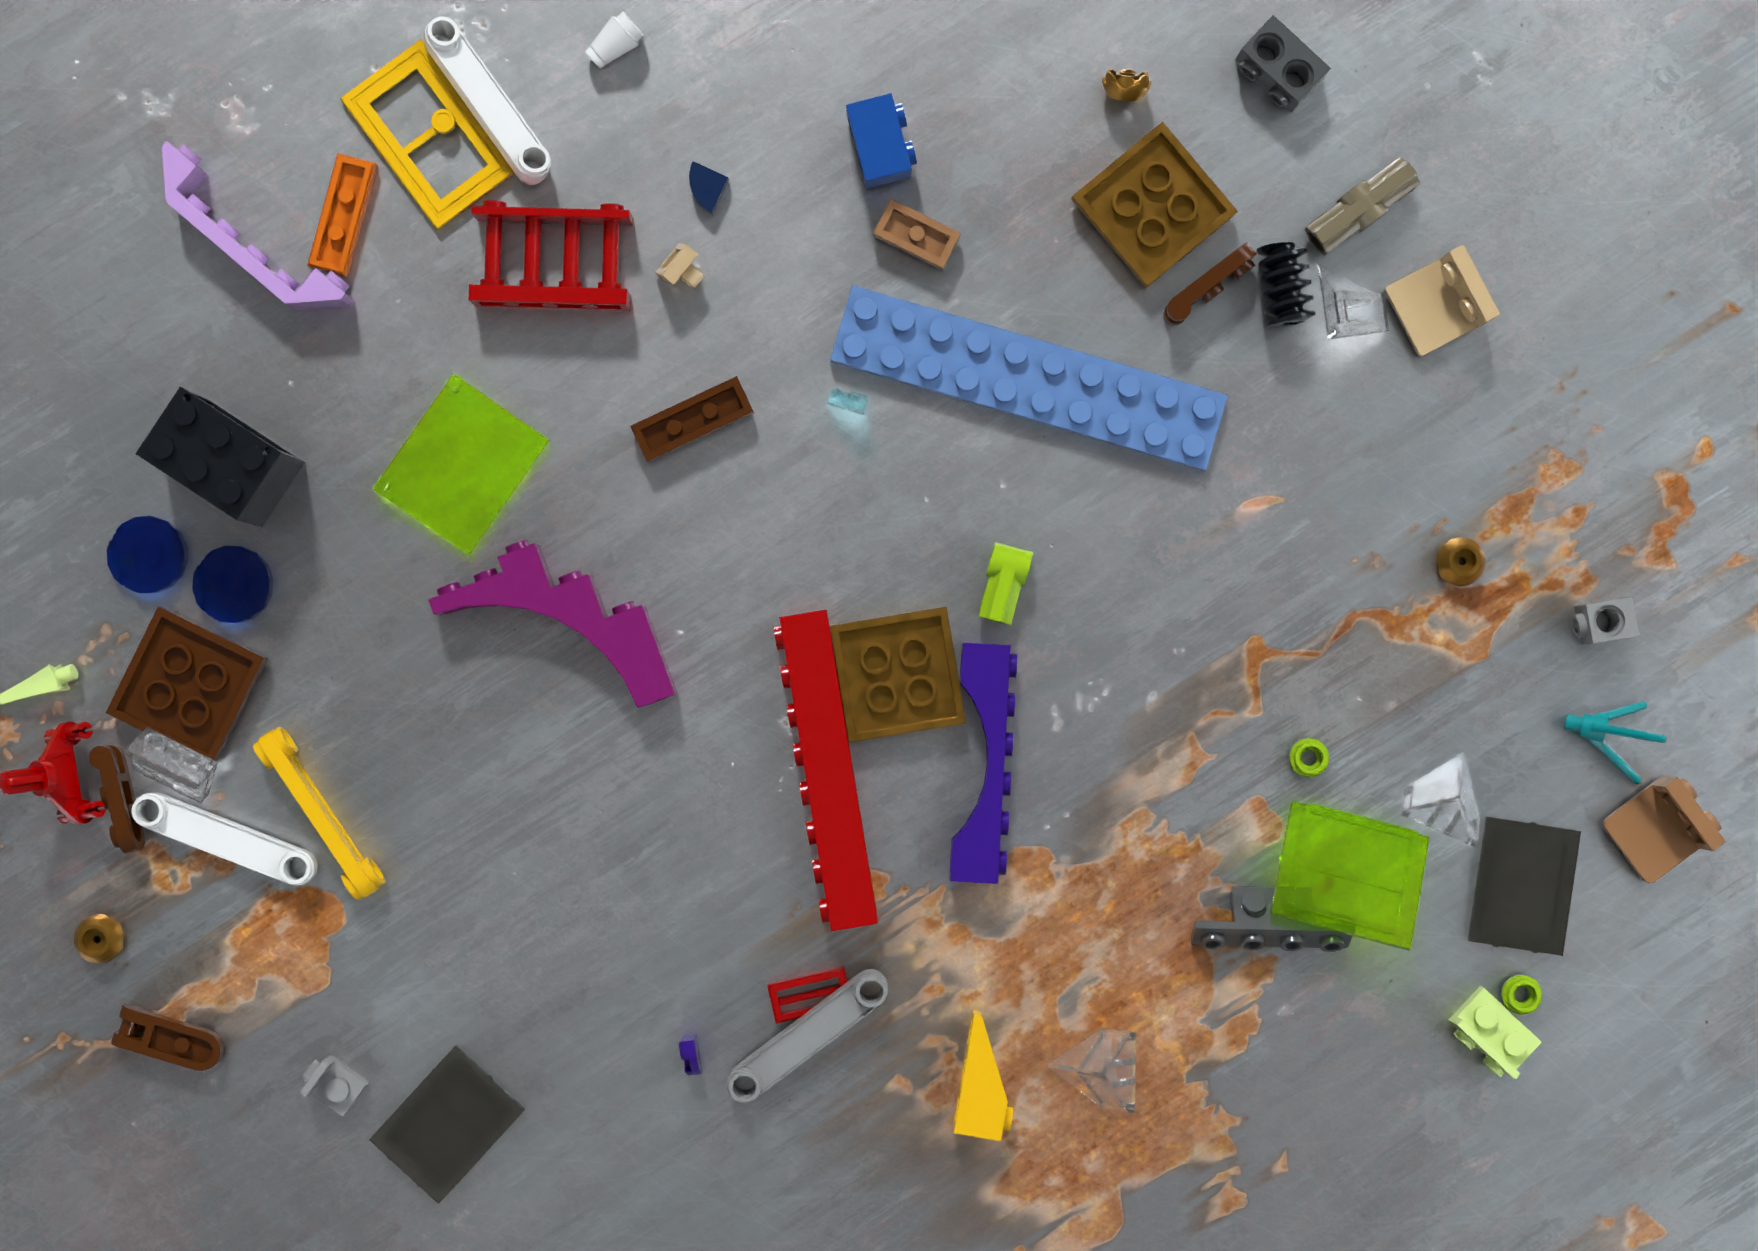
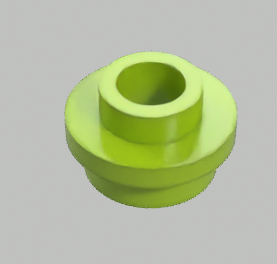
M1305 738L1297 741L1292 746L1289 753V763L1298 775L1308 778L1316 777L1327 768L1329 753L1325 745L1319 740ZM1307 750L1312 751L1315 755V760L1311 765H1305L1302 761V754Z
M1515 975L1504 983L1501 990V998L1508 1010L1515 1014L1526 1015L1534 1012L1539 1007L1542 1000V991L1540 985L1533 978L1526 975ZM1520 987H1524L1526 997L1522 1001H1517L1514 996L1515 991Z

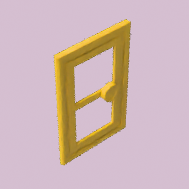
M421 39L340 98L437 230L441 229L515 174L434 59L427 52ZM418 70L446 109L435 111L431 117L432 127L402 148L370 104ZM457 123L488 165L440 199L408 155L436 134L450 133Z

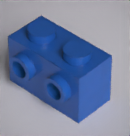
M892 93L847 104L846 115L865 188L870 189L911 178V166L916 165L917 160L912 141L904 142L901 128L907 127L902 103L895 105Z

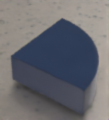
M693 161L689 172L691 191L699 205L706 212L713 215L729 178Z

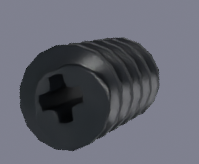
M1293 242L1272 243L1257 248L1256 253L1258 255L1267 257L1258 263V268L1261 271L1270 272L1260 279L1261 285L1271 287V289L1263 293L1262 299L1266 302L1274 303L1265 308L1264 314L1267 317L1276 318L1268 323L1266 327L1280 328L1304 323L1305 320L1315 316V311L1303 309L1304 304L1314 299L1313 295L1301 293V289L1312 284L1309 279L1299 278V274L1310 267L1309 264L1297 262L1298 257L1308 253L1307 249L1295 247Z

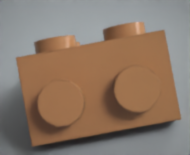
M1659 777L1603 820V828L1644 882H1656L1698 849L1715 851L1726 842L1719 833L1722 827L1718 820L1709 811L1701 809L1695 801L1698 797L1696 791L1683 778Z

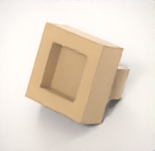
M678 243L655 272L657 276L668 284L674 285L680 278L684 283L693 288L704 277L699 270L691 265L698 253L683 243Z

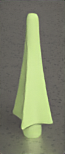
M49 664L31 677L1 693L0 706L36 696L70 690L67 682L77 679L78 671L73 664L62 667V664L55 667Z

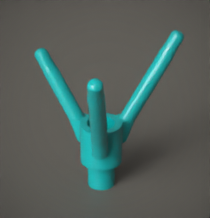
M1646 702L1631 704L1594 715L1584 714L1583 717L1567 714L1564 729L1579 732V737L1588 738V742L1599 748L1635 784L1641 783L1642 779L1604 742L1605 734L1665 743L1667 740L1665 735L1608 725L1609 720L1646 709Z

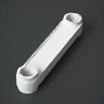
M447 17L434 18L427 24L424 32V45L427 52L482 126L517 178L527 185H535L542 182L546 178L551 166L548 151L542 146L459 30L457 24ZM444 35L448 39H450V41L442 42L437 40L434 36ZM533 160L537 162L541 168L532 169L528 167L524 163V161Z
M156 792L143 794L136 799L132 806L133 819L140 826L287 884L303 885L313 880L317 874V859L311 852L167 795ZM150 800L156 802L159 808L158 817L154 821L148 818L145 811L146 805ZM295 857L301 858L306 863V873L302 878L294 875L291 870V862Z

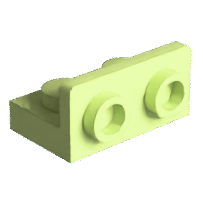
M1479 986L1449 1019L1457 1028L1453 1035L1469 1050L1476 1046L1483 1052L1486 1057L1482 1062L1499 1078L1505 1073L1516 1080L1520 1076L1517 1068L1542 1043L1482 986Z

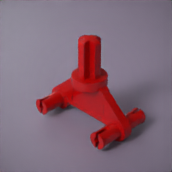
M68 721L59 724L56 729L47 730L44 737L51 736V738L44 740L47 746L37 761H33L28 768L4 771L0 774V789H2L3 794L13 795L32 792L36 796H44L45 799L58 808L56 815L64 814L63 817L57 818L59 822L64 824L72 822L76 825L89 823L95 817H102L106 809L98 810L99 807H105L102 801L90 802L81 797L73 745L78 744L81 739H88L92 736L93 731L85 732L86 729L92 728L90 723L82 722L77 724Z

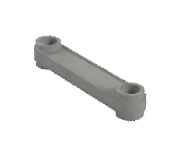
M866 969L858 973L737 1064L729 1072L727 1078V1090L730 1096L741 1103L753 1101L879 1007L887 999L889 993L888 981L885 975L875 969ZM867 981H876L882 986L881 990L872 996L863 994L860 988ZM741 1076H748L754 1080L755 1085L748 1090L738 1088L734 1081Z

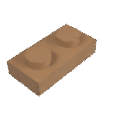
M890 199L873 232L874 237L942 271L961 233L893 199Z

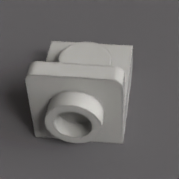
M330 1055L322 1062L315 1060L301 1078L306 1084L299 1093L305 1097L312 1094L344 1117L369 1082L333 1055Z

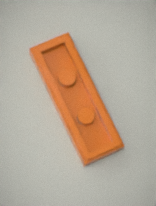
M337 153L307 264L309 268H317L319 271L327 273L333 271L338 276L348 278L378 168L376 163Z

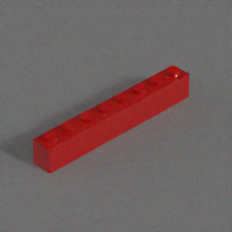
M827 610L779 617L781 626L774 627L777 650L785 649L787 665L780 666L783 688H791L793 704L786 705L790 728H798L800 740L799 743H793L796 767L804 766L806 776L805 782H799L803 806L810 805L813 819L812 821H806L809 845L817 844L819 855L818 860H812L816 884L823 883L825 899H819L822 923L830 922L831 931L878 924Z

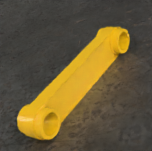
M279 726L275 730L271 729L259 737L258 741L253 744L255 753L268 769L272 770L275 768L344 871L341 874V879L349 893L356 900H361L363 897L367 898L379 890L380 886L386 882L382 871L370 857L363 858L295 757L294 754L298 752V748L289 733Z

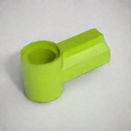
M995 542L986 573L988 581L983 593L978 617L1011 625L1021 585H1025L1033 552Z

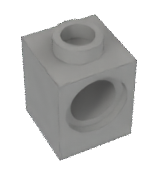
M1633 596L1574 606L1576 614L1572 616V627L1576 637L1580 638L1581 645L1640 636ZM1601 611H1604L1610 619L1609 628L1605 632L1601 631L1596 624L1597 615Z

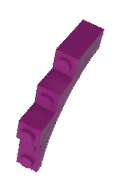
M528 540L519 541L505 547L507 554L497 557L503 572L497 573L496 568L483 571L473 576L475 579L474 583L463 587L460 586L459 582L448 584L437 589L438 596L428 599L434 615L442 616L468 608L505 606L531 610L560 621L582 634L605 654L624 679L637 708H642L678 694L646 606L639 605L636 607L634 601H630L612 608L613 615L608 617L592 575L586 574L582 576L581 570L571 572L559 577L560 584L555 586L540 545L535 543L529 545Z

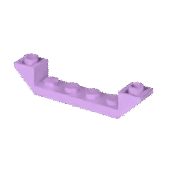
M168 141L162 145L165 202L293 310L350 306L354 299L345 292L349 285L333 271L325 275L315 268L299 286V283L282 269L276 274L265 264L270 259L252 243L247 249L239 243L236 238L240 233L224 219L221 218L218 223L212 220L207 215L211 208L192 193L208 175L197 166L202 159L184 144L179 149Z

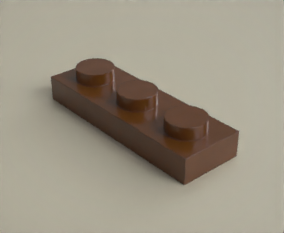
M736 376L630 427L646 461L649 463L754 414V411Z

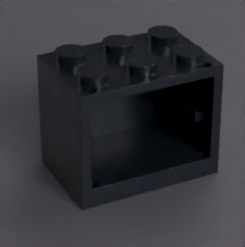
M181 386L136 452V455L235 520L263 527L305 463L213 401Z

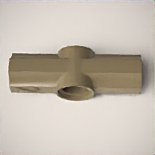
M1399 157L1369 181L1363 180L1336 201L1337 205L1311 222L1304 229L1309 241L1316 250L1325 256L1357 231L1361 233L1388 212L1390 206L1412 192L1421 183L1417 172L1409 162Z

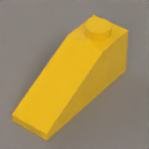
M972 1009L953 1121V1131L955 1134L1001 1141L1003 1130L1010 1131L1013 1107L1007 1106V1097L981 1011Z

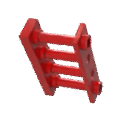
M486 200L483 201V206H472L471 214L478 222H486L484 279L480 280V285L469 284L468 300L475 307L631 311V294L627 289H621L622 284L618 283L619 226H633L634 219L630 210H624L623 205L606 203L601 204L600 209L507 207L506 202ZM502 222L525 223L524 280L519 281V286L504 285V281L500 280ZM541 223L564 224L563 281H559V287L543 286L542 281H539ZM580 224L604 225L602 282L598 283V288H582V282H579Z

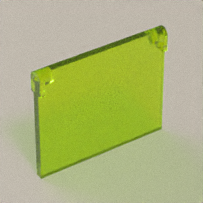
M453 373L372 489L375 490L376 494L382 495L464 553L470 555L550 440L465 382L460 375Z

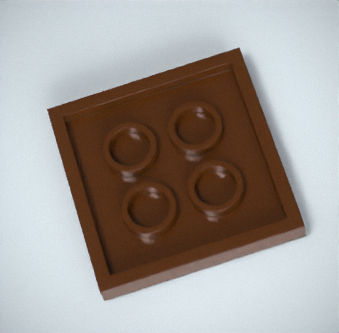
M157 607L106 714L211 765L216 764L268 658L164 607Z

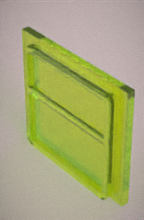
M1292 801L1282 852L1279 856L1280 863L1270 914L1409 951L1412 946L1430 837L1420 835L1412 829L1313 803L1307 805Z

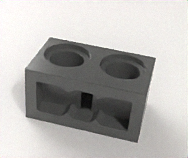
M1274 15L1243 46L1235 59L1239 63L1238 67L1245 77L1253 82L1258 80L1269 90L1267 95L1277 106L1281 108L1287 107L1291 112L1311 93L1331 69ZM1260 46L1269 47L1274 52L1275 59L1271 61L1261 59L1257 54V48ZM1293 72L1300 75L1303 80V86L1298 88L1292 87L1286 81L1285 74Z

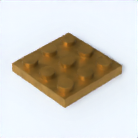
M1163 121L1071 198L1145 288H1148L1238 212Z
M947 607L830 626L849 743L966 723Z

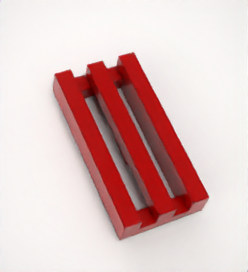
M844 966L768 983L767 987L776 1024L798 1019L816 1005L783 1013L780 1006L832 994L848 982ZM836 977L839 979V983L782 997H778L777 991Z

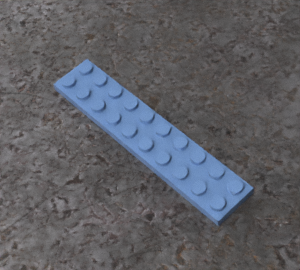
M854 285L851 287L830 358L832 363L1200 471H1206L1228 397V395Z

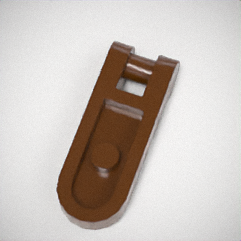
M1246 242L1172 298L1164 309V320L1172 326L1182 324L1190 314L1192 305L1200 299L1207 304L1224 290L1221 283L1231 275L1238 280L1256 265L1252 259L1257 254L1249 243Z
M116 745L97 746L90 751L89 762L91 766L100 771L103 787L100 788L101 801L105 804L104 808L110 812L113 824L109 828L111 842L115 848H120L125 854L140 851L144 848L145 837L143 827L135 822L131 812L136 798L125 753L122 748Z
M130 1004L122 1005L119 1015L122 1019L120 1029L114 1032L111 1044L116 1047L197 1071H204L218 1064L224 1055L225 1048L222 1038L218 1033L210 1029L146 1011L142 1007ZM138 1024L146 1026L143 1038L135 1035Z

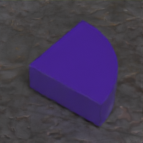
M697 1034L683 1036L679 1042L681 1059L684 1060V1072L688 1076L702 1074Z

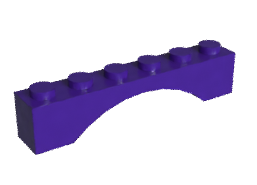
M962 643L960 684L970 696L981 719L986 739L987 764L984 784L977 804L965 824L951 839L949 879L954 882L998 884L999 875H1006L1007 851H1000L1001 835H1008L1009 812L1002 811L1003 795L1010 796L1011 772H1004L1005 756H1012L1013 733L1006 732L1007 717H1014L1015 693H1008L1009 677L1016 678L1017 654H1010L1011 645Z

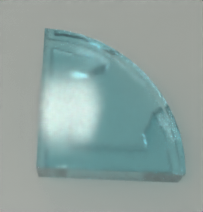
M839 389L831 390L827 404L864 415L868 405L867 395L852 391L851 393H846Z

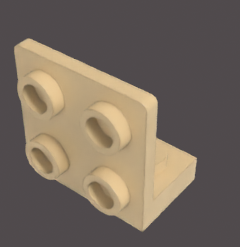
M1464 244L1449 251L1439 260L1388 285L1384 289L1418 356H1424L1501 315Z

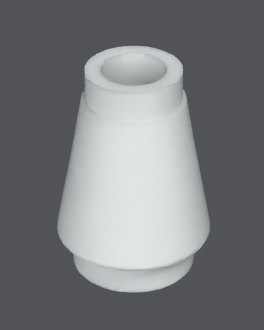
M623 11L617 17L613 15L585 52L601 69L606 64L639 46L638 41L644 34Z

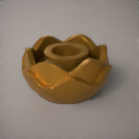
M1108 69L1105 77H1102V84L1108 96L1122 101L1141 100L1147 94L1152 81H1149L1147 72L1137 74L1132 69H1124L1117 73L1113 69Z
M1454 537L1442 545L1436 554L1440 577L1456 586L1470 585L1479 579L1484 572L1486 565L1484 551L1477 542L1469 538ZM1459 558H1464L1465 563L1463 565L1459 564Z
M94 914L84 919L74 933L76 951L84 960L90 963H107L118 956L123 949L124 935L121 924L105 914ZM96 936L101 938L100 943L95 941Z

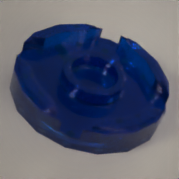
M154 516L134 517L122 523L116 529V533L113 535L112 540L109 541L107 547V565L114 579L127 589L140 594L161 593L173 587L183 576L188 562V548L182 533L169 521Z
M226 545L211 550L204 556L205 558L201 561L200 565L196 567L193 573L192 584L196 603L209 616L219 622L242 623L254 619L266 609L272 597L273 577L269 565L258 553L246 547Z

